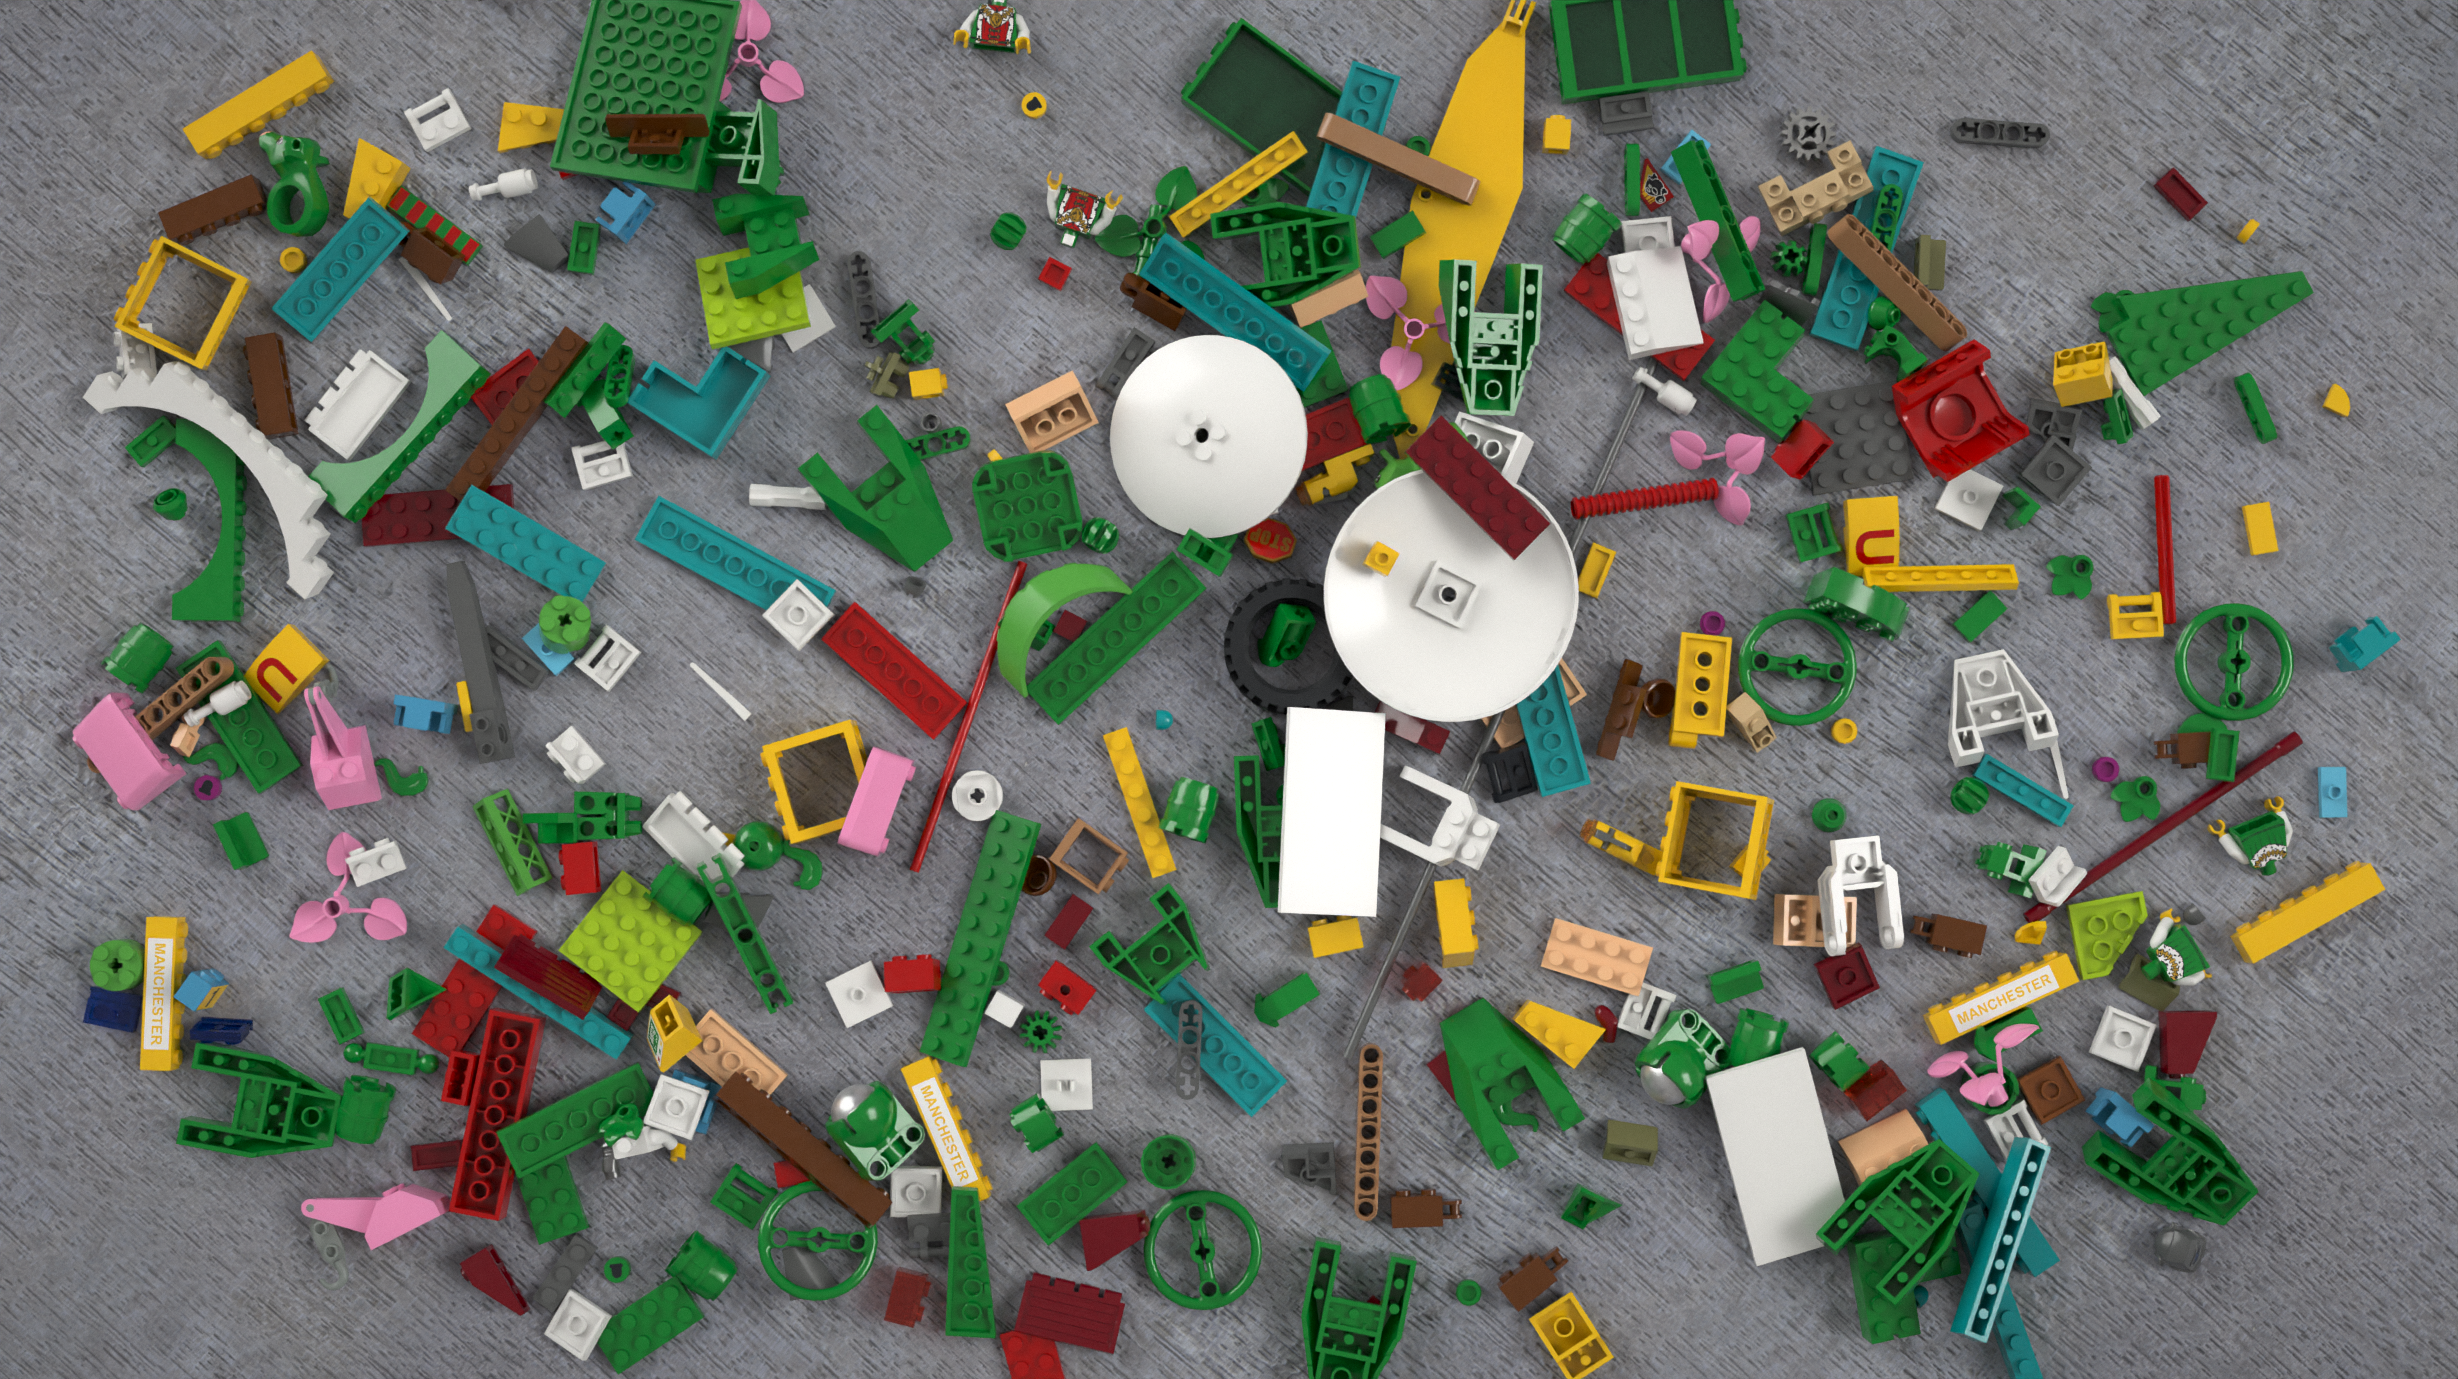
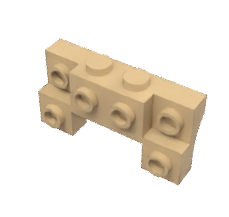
M1851 141L1827 152L1834 170L1792 191H1789L1781 175L1758 186L1759 192L1781 237L1808 223H1817L1824 218V215L1832 211L1839 212L1845 209L1848 203L1873 192V185Z

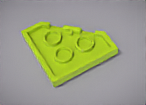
M2143 891L2066 905L2080 980L2103 977L2110 974L2114 968L2113 965L2119 956L2124 953L2139 926L2148 917Z

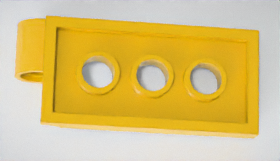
M1687 632L1680 634L1675 702L1672 709L1668 736L1669 746L1695 749L1698 734L1724 737L1732 646L1731 637ZM1698 655H1708L1711 664L1707 667L1701 666L1697 660ZM1697 679H1705L1708 682L1709 688L1707 691H1700L1696 688L1695 682ZM1701 703L1705 705L1707 709L1706 715H1696L1693 710L1694 704Z

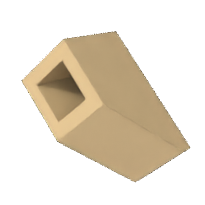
M1746 692L1726 706V710L1733 723L1757 753L1777 738L1763 709Z

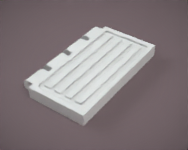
M361 349L357 351L349 362L355 367L354 371L345 367L334 381L340 389L337 391L330 386L318 402L325 408L321 411L315 406L304 420L311 425L308 428L310 432L349 461H351L412 382L370 350L368 353Z
M681 791L676 795L674 793L668 795L642 827L672 858L678 859L683 863V867L695 875L700 876L697 864L704 861L708 867L705 870L711 879L721 876L722 872L718 863L715 864L711 857L720 853L733 878L744 865L741 860L745 855L733 843L727 847L725 843L729 839L715 825L709 829L707 826L711 821L697 807L691 811L689 808L693 803ZM720 883L716 886L715 890L720 892L727 884Z

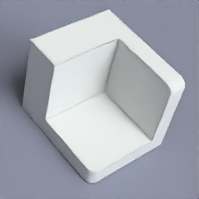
M998 990L985 1014L1008 1027H1012L1025 1004Z

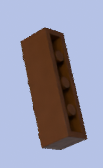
M250 174L160 211L158 214L168 239L183 246L194 242V238L198 236L212 235L218 231V228L225 225H237L241 222L240 219L247 216L255 217L264 213V209H267L268 199L260 180Z
M273 332L245 337L246 345L243 346V352L250 366L247 376L254 390L251 400L258 414L256 429L262 432L265 438L269 440L298 435L283 336Z

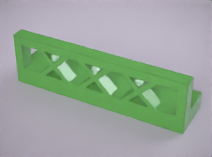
M508 789L483 798L472 806L517 896L553 879L526 824H523V818ZM503 797L507 805L506 813L497 809L494 800ZM508 820L516 823L519 829L517 835L508 831L506 827ZM519 843L528 847L530 851L528 858L520 855L518 851ZM530 867L538 868L542 878L533 881L529 873Z

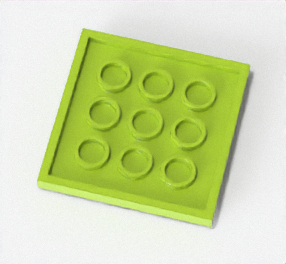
M749 247L695 259L712 350L811 327L801 271L760 294L736 299L729 285L725 262L750 257Z
M622 870L558 951L640 1013L702 935L703 931L695 925L691 927L688 925L683 926L673 918L666 916L665 912L653 902L649 903L643 898L645 892L650 895L651 891Z

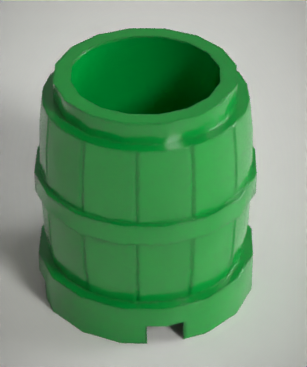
M1583 193L1578 199V204L1569 214L1565 215L1563 221L1554 232L1552 240L1557 247L1581 265L1585 262L1589 263L1603 249L1612 233H1616L1622 225L1621 221L1612 212L1609 213L1604 209V205L1586 193Z
M1379 374L1365 378L1350 388L1349 399L1353 415L1358 421L1362 430V438L1366 444L1387 441V436L1394 434L1397 437L1411 427L1409 416L1404 412L1401 403V396L1397 393L1391 379L1387 378L1386 375Z
M140 622L138 625L130 628L120 638L119 643L113 649L110 656L107 655L100 664L105 666L107 671L128 686L129 684L136 686L135 690L143 694L150 686L148 683L159 671H162L164 665L171 657L174 645L159 633Z
M1180 777L1179 781H1175L1170 796L1167 799L1164 819L1161 818L1158 828L1171 834L1206 844L1209 835L1207 832L1216 813L1215 810L1219 798L1218 788L1196 780Z
M674 857L671 859V863L674 865L670 866L667 864L650 885V895L645 892L643 898L649 903L653 902L665 912L666 916L673 918L683 926L688 925L691 927L712 902V898L703 880L700 879L701 877L683 867V863Z
M1740 1008L1737 1016L1739 1020L1731 1037L1729 1059L1732 1060L1731 1065L1737 1067L1780 1054L1783 1035L1787 1032L1789 1022L1780 1018V1022L1775 1021L1774 1015L1746 1008L1744 1010Z
M351 1075V1079L345 1077L343 1084L344 1092L340 1107L337 1110L336 1135L354 1143L374 1144L380 1138L385 1123L388 1121L390 1102L394 1100L396 1088L386 1082V1086L378 1084L379 1079L361 1075Z
M696 1230L681 1246L676 1257L672 1258L665 1272L673 1278L677 1277L690 1291H694L706 1300L711 1299L714 1301L730 1283L738 1267L735 1266L736 1262L723 1252L720 1247L704 1239L705 1236Z

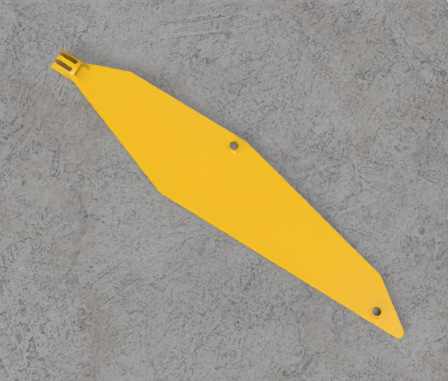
M1511 0L1501 24L1467 59L1428 156L1481 181L1472 205L1461 204L1417 184L1411 198L1410 212L1414 211L1426 234L1406 245L1404 249L1400 282L1403 283L1407 290V301L1398 309L1409 320L1419 319L1423 324L1437 322L1434 312L1442 304L1439 291L1440 260L1477 261L1476 307L1523 189L1525 31L1537 2L1531 1L1525 18L1522 21L1520 19L1527 0L1520 1L1514 17H1511L1517 0ZM1429 192L1431 196L1428 199H1424L1421 194ZM1397 314L1395 315L1391 347L1399 346L1405 350L1409 339L1404 333L1406 323ZM1438 327L1425 329L1420 338L1413 339L1409 352L1420 354L1422 369L1419 376L1410 385L1397 390V393L1401 396L1404 412L1409 416L1411 426H1416L1418 429L1415 434H1411L1407 430L1397 437L1394 436L1400 459L1407 457L1404 452L1428 427L1442 390L1431 385L1443 362L1450 365L1454 362L1451 345L1439 337ZM1441 378L1440 382L1445 384L1446 380Z

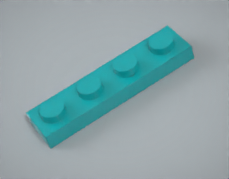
M1988 754L1983 755L1972 774L1973 777L1981 780L2057 827H2062L2074 807L2071 803Z

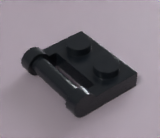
M1524 742L1497 751H1488L1481 755L1483 764H1486L1490 777L1494 803L1505 802L1538 791L1529 753ZM1503 760L1510 789L1503 790L1496 762Z

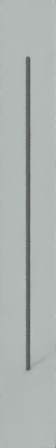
M1652 357L1649 358L1645 368L1648 369L1647 374L1653 377L1658 362ZM1642 382L1638 384L1590 492V495L1593 497L1596 494L1601 495L1648 388ZM1589 515L1585 519L1582 516L1580 517L1568 542L1573 556L1590 520ZM1506 710L1492 715L1460 791L1469 795L1483 763L1481 755L1488 752ZM1428 861L1344 1051L1343 1057L1352 1060L1436 870L1437 865Z

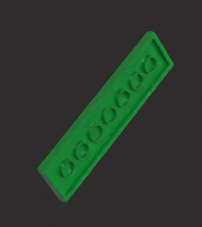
M1172 551L1131 589L1133 592L1130 595H1124L1026 686L1028 693L1060 725L1207 588Z

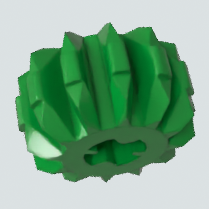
M1036 1010L1034 1012L1036 1020L1028 1014L1025 1018L1030 1025L1026 1023H1021L1020 1028L1028 1030V1032L1021 1033L1019 1036L1020 1038H1029L1024 1044L1026 1048L1031 1043L1035 1044L1032 1049L1034 1053L1038 1051L1039 1045H1041L1042 1052L1047 1053V1043L1053 1049L1057 1047L1052 1038L1055 1040L1062 1039L1061 1035L1054 1033V1031L1062 1030V1025L1053 1026L1058 1017L1054 1016L1049 1021V1011H1045L1043 1018H1041L1039 1010ZM1038 1025H1041L1042 1029H1047L1048 1033L1044 1034L1045 1038H1041L1039 1034L1035 1035L1034 1030L1038 1029Z

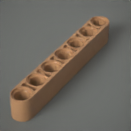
M1325 113L1316 136L1317 139L1464 205H1472L1481 183L1480 180L1331 113Z
M1847 214L1828 230V236L1833 244L1938 348L1948 351L1967 337V330L1962 322L1856 217Z
M227 657L206 658L136 715L135 718L143 726L149 737L154 740L182 717L187 710L193 708L233 674V662ZM217 662L220 665V672L218 674L215 671ZM198 678L201 681L200 689H198L196 686V681ZM179 694L182 696L181 704H179L177 701V697ZM160 709L163 712L162 720H160L158 717ZM88 756L87 765L92 772L101 773Z
M1371 1042L1364 1044L1360 1048L1358 1067L1354 1211L1357 1217L1363 1221L1372 1220L1378 1210L1383 1053L1377 1044ZM1369 1048H1374L1378 1051L1376 1060L1371 1062L1365 1060L1364 1052ZM1367 1074H1374L1377 1077V1082L1372 1087H1367L1363 1084V1078ZM1367 1099H1372L1376 1102V1108L1372 1112H1365L1362 1109V1104ZM1365 1125L1375 1127V1134L1372 1137L1366 1138L1362 1136L1361 1130ZM1366 1150L1372 1151L1374 1153L1373 1161L1370 1163L1362 1162L1360 1159L1362 1152ZM1370 1176L1373 1178V1185L1367 1189L1362 1188L1359 1185L1362 1177ZM1362 1202H1370L1373 1208L1370 1213L1362 1214L1358 1210L1359 1205Z

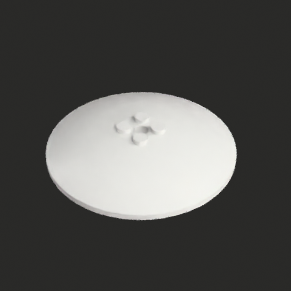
M1201 335L1180 339L1160 348L1147 357L1135 369L1123 386L1116 401L1110 428V446L1114 468L1124 491L1136 507L1149 519L1170 531L1186 535L1189 528H1192L1206 538L1225 537L1246 531L1273 514L1293 490L1301 474L1307 450L1308 432L1306 415L1300 395L1288 374L1274 359L1259 348L1238 339L1219 335ZM1202 428H1205L1209 433L1208 440L1204 443H1200L1197 440V432Z

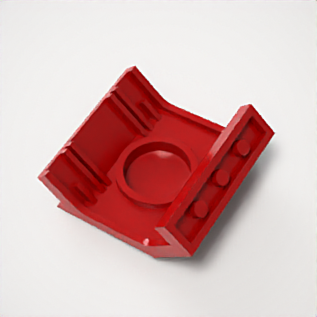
M1975 339L1892 385L1896 416L1933 478L1940 476L1946 482L1951 481L2030 435L2029 427L2012 416L2003 405L1984 371L1983 362L1991 358L1990 349Z

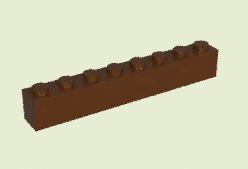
M567 326L563 328L445 489L447 492L462 501L471 484L484 492L487 490L548 405L543 402L589 342Z
M735 1071L713 1097V1100L868 1229L873 1227L893 1203L889 1199L890 1195L881 1187L875 1188L869 1181L861 1178L859 1171L856 1172L849 1166L851 1163L841 1154L837 1156L830 1150L831 1146L822 1138H815L811 1134L812 1130L803 1122L797 1123L791 1118L792 1113L782 1105L778 1107L771 1101L773 1098L763 1089L759 1091L752 1085L753 1081L746 1074H738Z

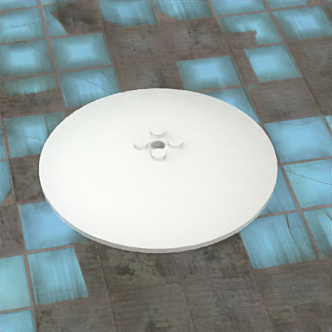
M1422 470L1398 477L1368 496L1350 515L1336 537L1329 555L1324 579V609L1330 636L1339 656L1354 678L1372 695L1396 710L1422 719L1441 722L1477 720L1497 714L1514 706L1533 693L1553 672L1567 649L1574 630L1579 603L1577 570L1572 551L1560 526L1550 512L1528 491L1507 478L1505 479L1550 523L1515 560H1512ZM1376 541L1400 553L1389 575L1386 577L1362 565ZM1446 587H1450L1455 591V598L1451 602H1446L1442 598V591Z

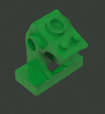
M907 299L873 328L871 333L880 343L891 336L901 347L902 350L899 354L908 364L913 361L915 365H924L934 356L935 348L932 344L935 340L926 330L921 333L910 318L919 309L910 299ZM909 326L917 337L906 346L898 335Z
M1888 325L1885 326L1882 332L1877 330L1870 341L1873 346L1867 345L1863 353L1866 355L1865 364L1880 355L1894 358L1899 365V372L1896 378L1897 383L1924 368L1928 361L1922 352L1918 354L1902 332Z
M1189 528L1177 551L1218 577H1221L1234 556L1230 551L1238 535L1206 538L1192 528Z
M1997 842V845L1981 846L1979 852H1981L1980 859L1977 858L1975 864L1978 865L1977 869L1988 871L1987 876L2002 880L2004 876L2012 879L2008 892L2031 899L2033 889L2028 880L2042 865L2047 850L2023 844L2019 854L2011 851L2013 846L2002 842ZM2013 858L2018 860L2014 873L2009 872Z
M2146 1065L2144 1082L2150 1078L2165 1089L2166 1086L2181 1088L2180 1101L2193 1113L2194 1110H2202V1105L2206 1102V1091L2203 1089V1084L2196 1083L2197 1078L2181 1077L2180 1081L2159 1079V1066Z

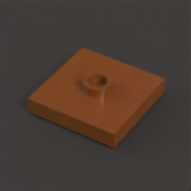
M2060 1055L2016 1078L2021 1093L2040 1125L2085 1101L2084 1096Z

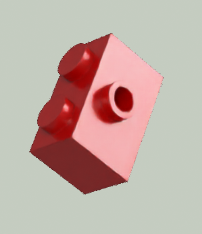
M1803 419V421L1798 422L1792 428V433L1789 437L1776 446L1775 453L1771 458L1790 477L1801 480L1834 441L1814 422Z
M597 841L562 844V850H559V863L564 868V875H561L562 890H565L566 895L602 892Z
M931 954L916 955V960H907V956L892 957V961L884 962L885 992L898 994L941 991L940 960L933 959Z
M1055 960L1038 984L1042 988L1039 991L1042 995L1051 1001L1053 998H1056L1062 1003L1060 1008L1070 1015H1073L1074 1012L1079 1015L1097 991V988L1059 960Z
M451 1050L441 1101L470 1106L480 1053L466 1050Z

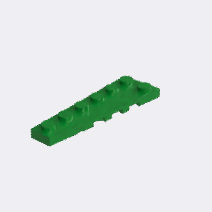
M953 1186L951 1193L945 1336L996 1338L997 1331L979 1190L976 1187Z

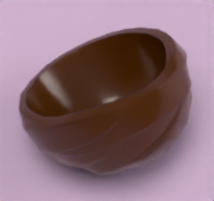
M1657 678L1646 682L1641 687L1647 690L1641 710L1650 718L1665 717L1674 707L1675 688L1665 679Z
M1033 855L1031 857L1022 886L1023 892L1031 896H1040L1051 890L1056 881L1057 871L1049 858L1043 855Z

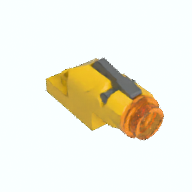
M1369 444L1324 461L1325 474L1321 472L1313 478L1301 482L1300 486L1295 487L1301 505H1321L1347 499L1348 492L1358 483L1352 464L1356 463L1358 467L1371 462L1370 457L1374 456L1372 445Z
M1587 818L1579 834V837L1583 838L1585 843L1653 876L1656 873L1658 861H1661L1663 857L1662 851L1596 819L1592 821Z

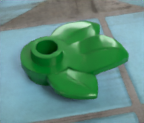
M1270 178L1253 190L1257 194L1255 198H1249L1246 195L1241 198V201L1250 207L1278 202L1277 200L1285 195L1289 185L1280 179Z
M2121 290L2116 294L2105 292L2094 299L2091 308L2101 313L2098 322L2101 333H2106V330L2126 319L2116 297L2134 294L2132 291Z
M2061 555L2053 558L2046 565V569L2055 575L2051 584L2053 595H2066L2073 591L2076 597L2082 600L2090 593L2092 589L2090 576L2093 573L2094 565L2089 557L2077 555L2071 558ZM2078 563H2081L2084 567L2082 572H2078L2076 569Z
M2141 776L2133 782H2121L2111 792V799L2122 802L2120 813L2124 822L2136 820L2142 814L2151 820H2155L2160 812V802L2156 797L2157 784L2150 777ZM2142 784L2147 786V791L2144 794L2140 791Z
M634 1104L623 1105L617 1110L616 1114L609 1116L601 1123L598 1133L604 1134V1140L608 1147H612L625 1134L633 1140L639 1138L644 1122L640 1118L638 1107Z

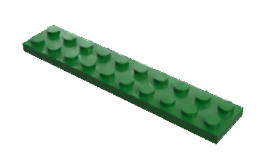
M996 810L992 816L941 980V991L937 993L919 1052L961 1067H967L1042 824Z

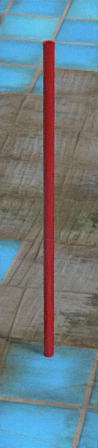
M1018 561L911 863L909 869L911 871L919 873L998 650L997 633L998 628H1001L998 626V622L1008 604L1019 590L1028 565L1025 562Z

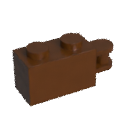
M401 222L410 230L399 243L404 248L401 256L408 260L409 265L420 269L428 275L432 282L440 285L453 280L465 255L426 226L415 229L410 224Z
M1134 273L1125 274L1120 290L1123 294L1134 299L1131 307L1169 329L1176 331L1188 309L1146 279Z
M2211 732L2170 734V740L2154 741V745H2157L2155 759L2172 758V764H2181V769L2197 768V763H2206L2207 767ZM2167 744H2171V754H2168Z
M1933 913L1931 914V919L1913 915L1915 922L1913 929H1910V933L1926 936L1925 943L1933 944L1932 950L1947 953L1948 948L1958 950V956L1972 958L1973 954L1981 955L1987 925ZM1925 922L1929 923L1928 932H1923Z
M1433 1188L1421 1189V1193H1411L1409 1189L1395 1190V1194H1390L1392 1228L1443 1227V1219L1463 1218L1459 1205L1462 1204V1200L1442 1199V1194L1440 1192L1436 1193V1189ZM1443 1205H1449L1450 1213H1443Z
M1558 1246L1552 1248L1541 1258L1537 1253L1525 1255L1518 1262L1520 1266L1513 1271L1511 1269L1507 1270L1499 1277L1500 1282L1497 1283L1499 1289L1518 1312L1558 1280L1554 1273L1569 1261L1558 1252L1560 1250ZM1551 1258L1555 1265L1549 1269L1545 1262Z

